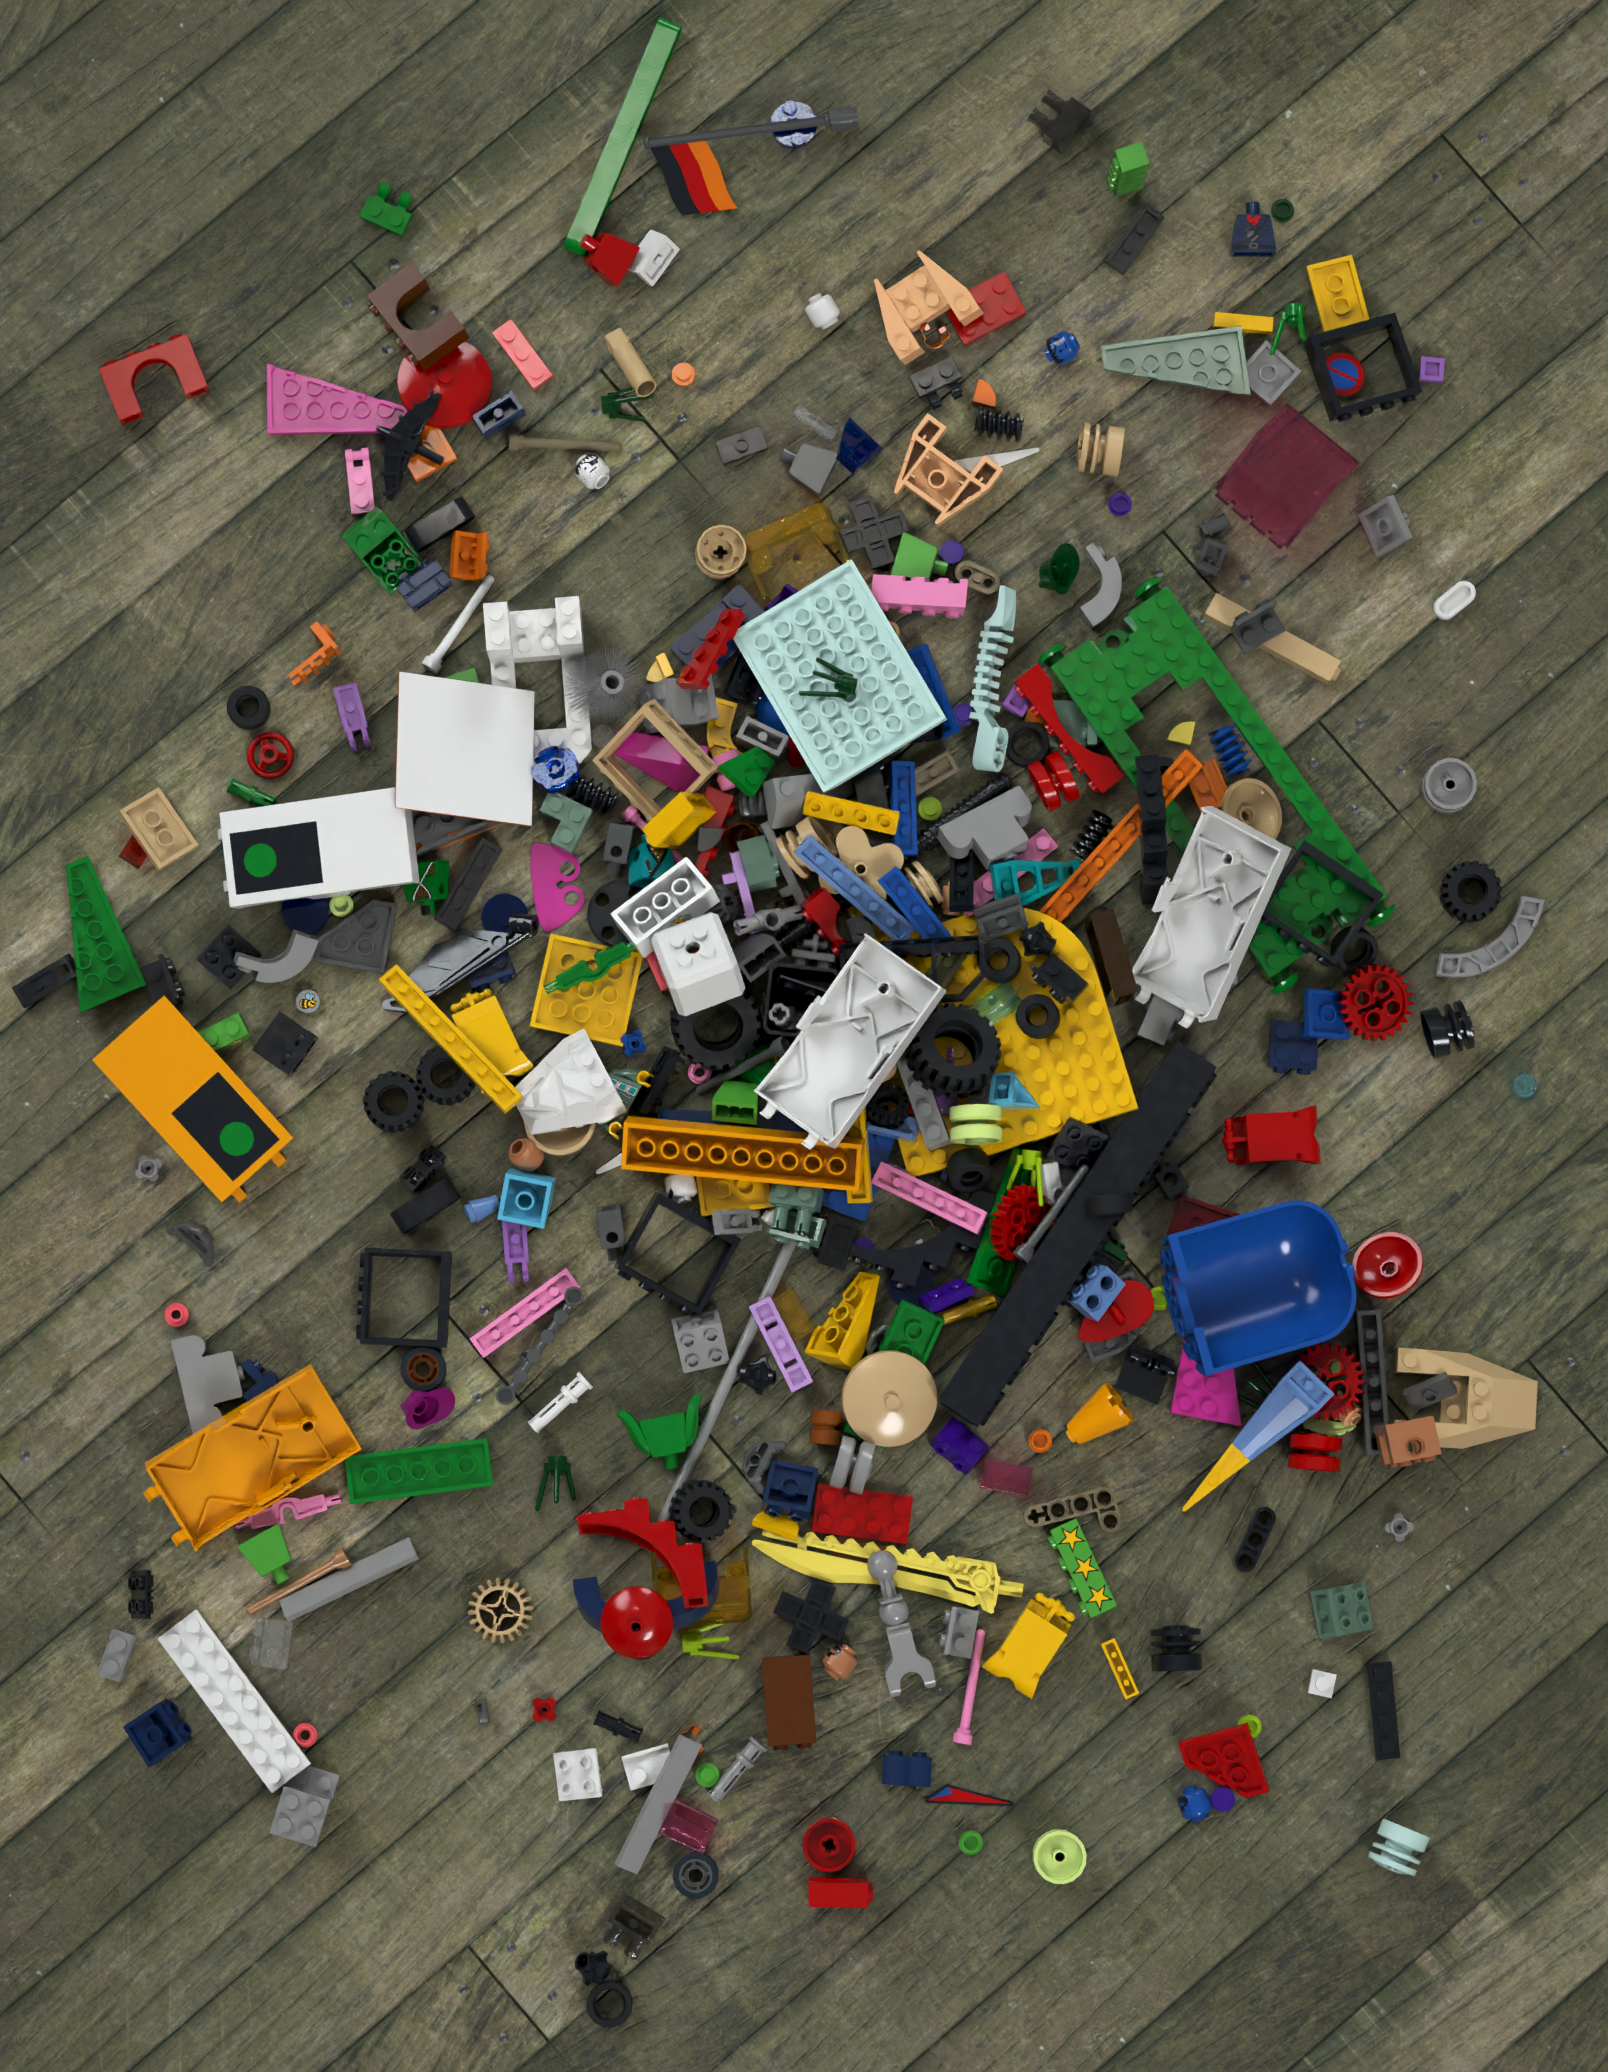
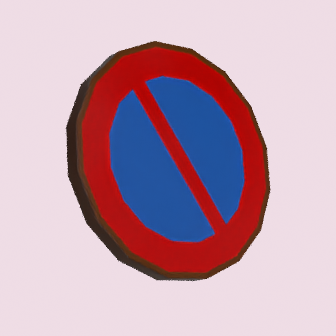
M1336 352L1325 358L1337 397L1346 398L1358 393L1365 380L1364 367L1359 359L1346 352Z

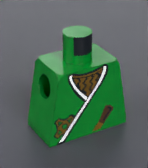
M449 860L417 863L420 883L402 885L408 903L420 902L421 916L435 915L434 901L447 899Z

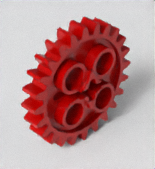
M1373 964L1372 968L1370 965H1364V971L1356 968L1357 976L1349 974L1350 983L1342 982L1346 990L1338 991L1343 996V999L1337 1001V1003L1343 1004V1008L1339 1009L1338 1013L1345 1014L1341 1022H1349L1346 1029H1355L1353 1035L1360 1036L1362 1034L1363 1040H1368L1369 1037L1371 1041H1377L1378 1037L1380 1040H1386V1034L1394 1037V1029L1402 1031L1400 1023H1408L1404 1017L1405 1014H1412L1411 1011L1407 1010V1006L1413 1005V1002L1407 1001V997L1413 994L1412 992L1405 991L1409 983H1401L1404 976H1396L1397 970L1391 969L1389 971V966L1383 965L1381 969L1379 964ZM1381 980L1383 983V989L1382 991L1378 992L1376 986L1377 983ZM1392 991L1391 996L1384 998ZM1361 992L1363 994V1001L1359 1004L1357 1002V995ZM1390 1001L1394 1006L1391 1013L1387 1011V1005ZM1361 1008H1365L1360 1012V1014H1358V1010H1360ZM1370 1013H1372L1374 1016V1020L1369 1025L1367 1022V1017Z
M1025 1184L1015 1185L1013 1190H1007V1196H1001L1002 1203H996L998 1211L992 1212L995 1220L990 1221V1224L994 1225L993 1229L989 1231V1234L994 1235L990 1240L991 1243H994L992 1249L997 1251L998 1256L1009 1261L1018 1262L1019 1259L1013 1254V1251L1018 1245L1021 1246L1023 1242H1027L1047 1214L1045 1210L1049 1206L1048 1203L1044 1202L1046 1200L1044 1195L1043 1206H1039L1037 1188Z
M1326 1343L1324 1349L1321 1344H1316V1351L1308 1347L1309 1355L1299 1354L1302 1362L1309 1369L1317 1368V1377L1323 1382L1327 1378L1337 1379L1347 1375L1345 1380L1328 1383V1387L1334 1392V1395L1314 1414V1419L1317 1420L1321 1418L1322 1414L1324 1421H1329L1330 1415H1332L1334 1420H1338L1339 1413L1345 1417L1348 1416L1346 1409L1355 1411L1352 1403H1361L1362 1401L1357 1396L1358 1394H1365V1391L1360 1389V1385H1365L1367 1382L1360 1380V1377L1365 1375L1366 1372L1358 1371L1362 1363H1354L1357 1356L1355 1354L1348 1356V1348H1344L1340 1352L1341 1348L1338 1344H1335L1333 1350L1330 1343ZM1339 1361L1341 1369L1338 1373L1334 1374L1331 1366L1334 1362ZM1344 1384L1346 1393L1344 1396L1339 1397L1337 1395V1388Z

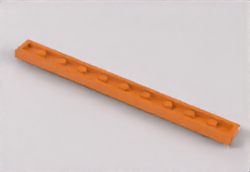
M1185 749L1161 776L1166 807L1205 766L1188 749ZM1138 802L1039 912L1062 923L1140 837Z

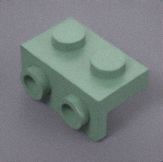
M788 1211L786 1231L769 1228L768 1233L775 1237L774 1241L788 1245L789 1241L795 1242L796 1247L809 1250L810 1246L819 1248L827 1221L811 1216L809 1234L794 1232L797 1212Z

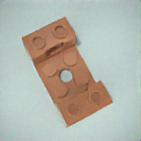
M1433 1416L1374 1427L1382 1465L1388 1464L1389 1469L1410 1466L1412 1463L1436 1460L1435 1455L1441 1454Z

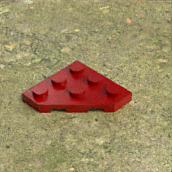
M1248 1723L1179 1741L1178 1745L1186 1767L1207 1775V1778L1237 1791V1794L1245 1798L1269 1792L1270 1788Z

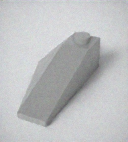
M813 774L774 778L762 782L770 829L792 827L806 818L808 815L803 814V808L808 791L841 799L854 794L852 779L847 780L826 794L823 793Z

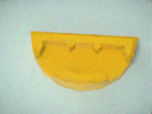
M766 1511L757 1514L752 1521V1526L797 1541L798 1524L796 1521L790 1520L788 1515L780 1514L779 1517H771L765 1513Z

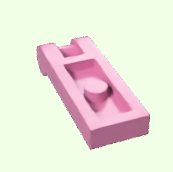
M361 448L360 451L347 449L345 450L351 514L352 516L365 515L375 508L369 448ZM354 460H363V466L354 467Z

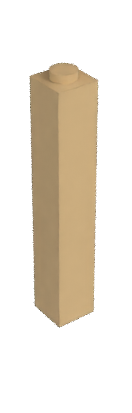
M1216 593L1203 618L1230 632L1235 617L1245 611L1250 614L1251 611ZM1287 631L1258 647L1328 685L1330 680L1336 681L1342 670L1338 667L1341 662L1339 659Z

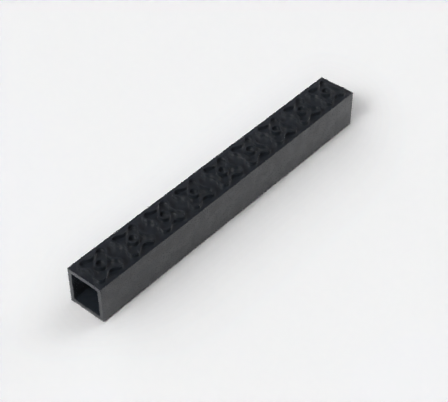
M1175 1042L1136 1100L1139 1109L1128 1112L1058 1219L1055 1220L1054 1225L1034 1253L1033 1258L1026 1265L1006 1297L1003 1298L1000 1306L937 1399L938 1403L974 1427H978L979 1424L982 1426L986 1424L1005 1395L1002 1392L1006 1384L1008 1386L1012 1385L1032 1355L1029 1349L1032 1345L1037 1346L1059 1314L1055 1310L1059 1305L1063 1307L1066 1304L1073 1289L1085 1275L1082 1272L1085 1265L1091 1266L1111 1236L1108 1230L1112 1225L1116 1227L1125 1215V1213L1088 1217L1086 1198L1104 1194L1131 1192L1133 1203L1138 1195L1135 1192L1138 1185L1140 1187L1145 1185L1165 1155L1161 1152L1164 1146L1167 1148L1171 1146L1191 1116L1188 1110L1190 1107L1195 1108L1215 1080L1217 1076L1214 1073L1217 1068L1216 1066L1180 1042Z

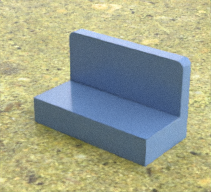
M908 1116L907 1119L904 1118L902 1125L898 1122L897 1128L890 1125V1129H886L885 1125L881 1128L877 1126V1123L875 1125L870 1123V1125H867L866 1130L871 1134L916 1143L919 1125L916 1118Z

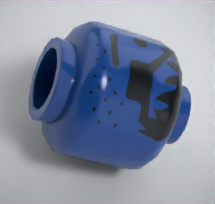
M1061 331L1046 340L1047 348L1044 349V352L1049 362L1054 361L1057 365L1061 366L1075 359L1078 356V350L1081 348L1073 333L1069 334L1067 331Z
M1196 1785L1182 1789L1183 1794L1177 1798L1182 1817L1187 1820L1190 1819L1191 1823L1209 1817L1208 1813L1212 1810V1805L1207 1791L1203 1788L1197 1789Z

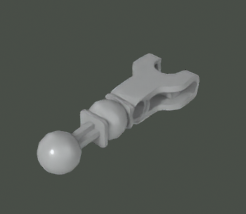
M880 1550L869 1557L867 1569L874 1579L879 1580L883 1596L878 1599L880 1604L879 1617L885 1624L892 1655L885 1666L884 1675L890 1695L894 1698L901 1695L900 1680L908 1672H916L921 1675L923 1683L927 1688L935 1687L936 1681L930 1659L924 1654L919 1653L915 1648L908 1621L909 1607L903 1600L902 1593L897 1594L893 1576L898 1568L897 1560L891 1552Z

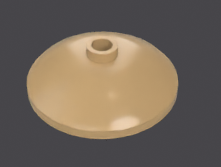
M1252 778L1236 781L1228 787L1222 799L1221 811L1276 839L1282 825V810L1273 790L1262 781Z
M525 1122L524 1125L529 1139L535 1142L538 1149L550 1155L564 1156L577 1152L589 1142L594 1133L596 1123L587 1124L576 1128V1126L563 1128L561 1131L531 1135Z

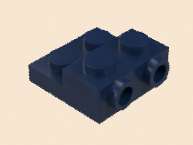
M1271 1020L1267 1068H1273L1274 1073H1287V1069L1297 1070L1299 1075H1311V1071L1317 1070L1318 1038L1304 1037V1022Z
M771 1459L761 1510L766 1511L765 1513L771 1517H779L780 1514L788 1515L790 1520L796 1522L808 1519L818 1468Z
M167 1698L123 1726L148 1767L156 1764L192 1740L190 1726L186 1722H181L177 1715L179 1713L178 1707L174 1702H169Z

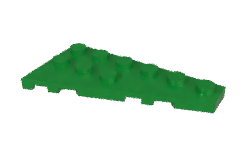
M89 856L66 865L80 1014L146 986Z

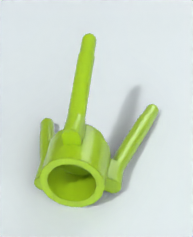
M1022 1149V1154L1016 1155V1162L1006 1189L1011 1190L1020 1164H1023L1022 1169L1031 1170L1030 1186L1036 1187L1037 1179L1039 1206H1043L1041 1151Z
M724 1620L699 1628L688 1629V1633L682 1634L683 1652H690L691 1656L702 1655L736 1660L740 1658L739 1655L699 1650L703 1649V1644L729 1641L730 1638L728 1636L702 1638V1634H698L723 1625Z

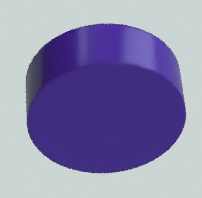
M953 540L945 542L940 548L941 560L947 562L948 565L958 564L963 558V547L961 544Z
M1219 1787L1211 1793L1210 1802L1216 1810L1225 1812L1233 1807L1235 1796L1230 1789Z

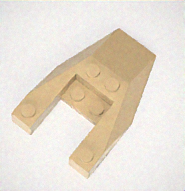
M1411 1348L1395 1349L1394 1373L1439 1375L1446 1372L1457 1387L1456 1395L1440 1401L1439 1423L1435 1422L1440 1448L1463 1449L1535 1430L1538 1381L1468 1353ZM1391 1420V1423H1396V1422H1401V1421H1406V1420Z

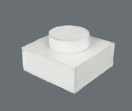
M1312 1669L1307 1693L1332 1698L1337 1675Z

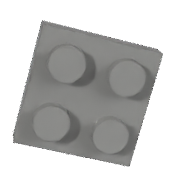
M1266 340L1246 362L1250 391L1267 406L1271 407L1298 377L1301 370L1277 349L1274 355H1270L1272 345Z

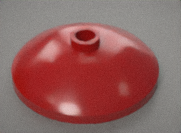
M1385 1232L1374 1235L1367 1239L1354 1255L1352 1261L1355 1270L1354 1280L1363 1292L1372 1297L1381 1299L1398 1297L1409 1291L1418 1282L1422 1274L1423 1256L1420 1248L1410 1237L1401 1233ZM1389 1271H1395L1393 1274L1388 1275Z
M641 1586L624 1588L612 1595L602 1610L600 1620L602 1635L607 1644L622 1656L635 1659L652 1656L667 1644L672 1634L673 1614L671 1608L659 1593L650 1588ZM639 1623L641 1628L634 1630L632 1624Z

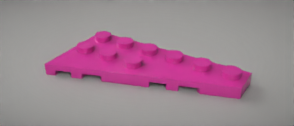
M267 364L268 435L379 433L376 430L377 426L392 429L398 423V417L408 413L402 405L383 399H376L360 392L357 393L341 386L312 377L296 374V372L286 371Z
M1182 1346L1170 1413L1241 1426L1234 1369L1204 1376L1196 1370L1195 1365L1197 1363L1194 1360H1189Z

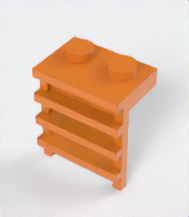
M316 621L310 626L313 635L323 647L288 674L290 679L298 674V677L291 682L294 686L301 681L306 684L308 682L307 676L312 672L317 675L319 673L318 667L323 663L328 666L330 664L329 658L334 654L337 657L342 655L338 646L333 641L335 640L334 634L326 624L321 626ZM320 656V659L314 663L313 661ZM309 665V668L303 672L302 670Z

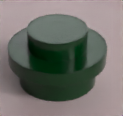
M1279 199L1273 203L1271 215L1277 222H1288L1294 215V206L1286 199Z

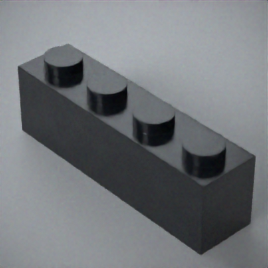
M883 760L852 777L857 802L890 809V804L888 805L886 797L890 795L889 785L887 781L883 782L881 775L882 772H885ZM864 829L872 847L884 843H892L891 834Z

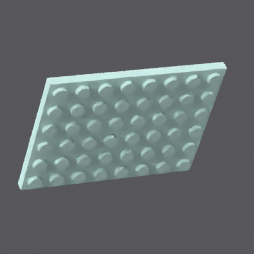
M852 559L741 626L733 638L824 794L947 720ZM816 658L827 661L837 668L853 674L854 678L858 679L853 697L847 696L846 700L838 697L801 696L799 692H838V690L834 689L835 682L813 674V671L816 670L834 677L839 675L816 662Z

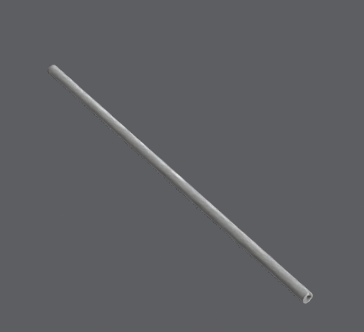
M789 1241L788 1245L783 1244L757 1302L769 1296L772 1299L795 1249V1242ZM752 1314L700 1425L697 1438L690 1447L657 1521L671 1520L672 1513L669 1512V1507H672L673 1504L670 1502L671 1498H675L677 1495L675 1491L678 1488L682 1489V1485L689 1481L758 1330V1325Z

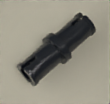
M600 1710L593 1725L613 1732L612 1735H621L638 1743L643 1732V1728L625 1722L624 1718L619 1717L618 1719Z

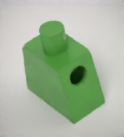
M903 532L891 575L905 576L906 581H910L911 577L930 579L931 573L945 576L948 563L935 559L938 548Z
M741 1078L737 1081H724L712 1099V1120L757 1125L758 1094L754 1092V1089L758 1085L747 1083Z
M280 1524L272 1526L237 1546L261 1577L271 1573L277 1585L290 1578L284 1565L292 1561V1556Z

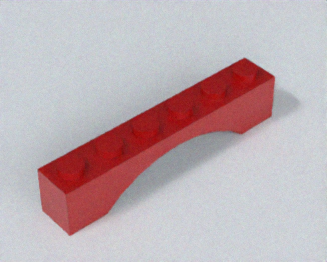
M1038 663L1014 681L1017 685L1014 687V690L1021 699L1025 697L1031 703L1028 707L1036 718L1041 716L1045 721L1044 729L1051 737L1055 734L1060 741L1057 744L1065 755L1070 754L1075 760L1072 765L1079 774L1085 773L1089 779L1086 783L1094 793L1097 791L1100 794L1104 793L1124 777L1110 757L1087 750L1066 732L1054 708L1052 681Z
M707 786L704 796L716 813L703 824V828L723 829L721 837L723 839V835L728 827L724 823L727 816L732 817L737 804L733 803L734 796ZM716 845L707 851L700 852L699 859L695 865L706 880L710 873V869L707 868L710 859L715 860L719 847H716Z

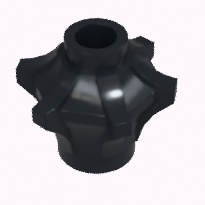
M1041 921L1036 926L1030 927V929L1025 927L1019 938L1023 942L1024 956L1027 957L1035 954L1048 957L1057 941L1047 932L1044 923Z
M765 1357L749 1365L743 1364L739 1374L740 1383L753 1388L757 1395H762L769 1385H774L777 1377L776 1371L770 1368L768 1358Z
M582 1952L577 1956L575 1968L582 1974L585 1985L589 1986L593 1982L601 1985L603 1979L609 1975L611 1965L607 1963V1952Z

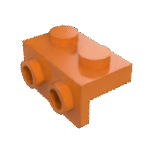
M457 530L452 532L450 579L471 582L484 579L488 570L486 553L489 549V540L487 539L486 532L478 534Z

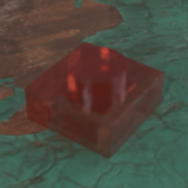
M131 836L119 857L139 869L147 855L135 837Z

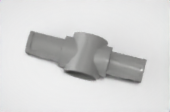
M794 905L784 909L760 910L750 918L734 921V927H741L735 929V933L740 936L753 931L758 933L777 930L787 922L801 920L803 915L801 913L795 914V912L802 911L799 905ZM767 915H768L769 918H770V924H769V925H768L767 922H766V917H767Z

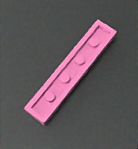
M1043 828L1028 840L1026 851L1018 855L1015 860L1041 861L1056 850L1058 845ZM990 870L974 882V908L984 905L994 898ZM1027 871L1018 872L1017 879L1024 875ZM973 911L963 912L967 918L974 914Z
M882 1161L871 1181L873 1185L977 1235L989 1214Z
M565 1268L470 1338L471 1342L483 1358L487 1357L565 1299V1291L573 1286L580 1288V1286L567 1268Z

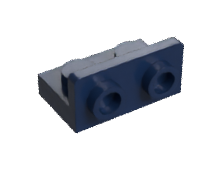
M509 952L504 953L467 977L472 991L483 992L485 989H490V984L499 981L500 984H504L513 980L512 976L516 975V971Z

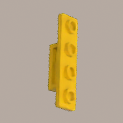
M810 791L806 793L803 808L804 815L892 835L896 834L900 816L898 811Z

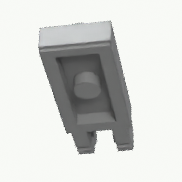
M734 1209L712 1211L714 1234L732 1235L762 1231V1225H752V1218L761 1216L760 1210Z

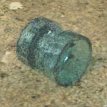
M1521 1074L1514 1078L1510 1085L1513 1096L1519 1099H1526L1533 1095L1537 1090L1535 1078L1530 1074Z

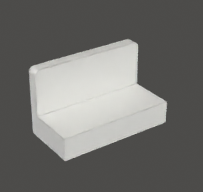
M650 230L638 247L640 249L628 270L636 273L646 284L653 287L680 249L666 235Z

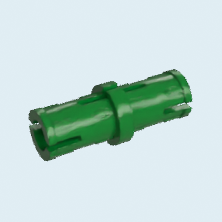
M235 779L231 780V785L227 789V793L246 800L245 802L248 804L253 803L262 807L274 805L276 802L275 797L258 791V788L255 786L249 787Z

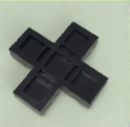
M872 495L850 502L849 505L856 525L835 532L842 556L865 549L872 570L893 564L895 560L888 540L902 536L903 532L907 534L910 532L902 510L879 517Z
M814 1578L805 1600L782 1591L773 1613L795 1622L786 1645L808 1654L817 1632L840 1642L849 1619L827 1610L836 1587Z

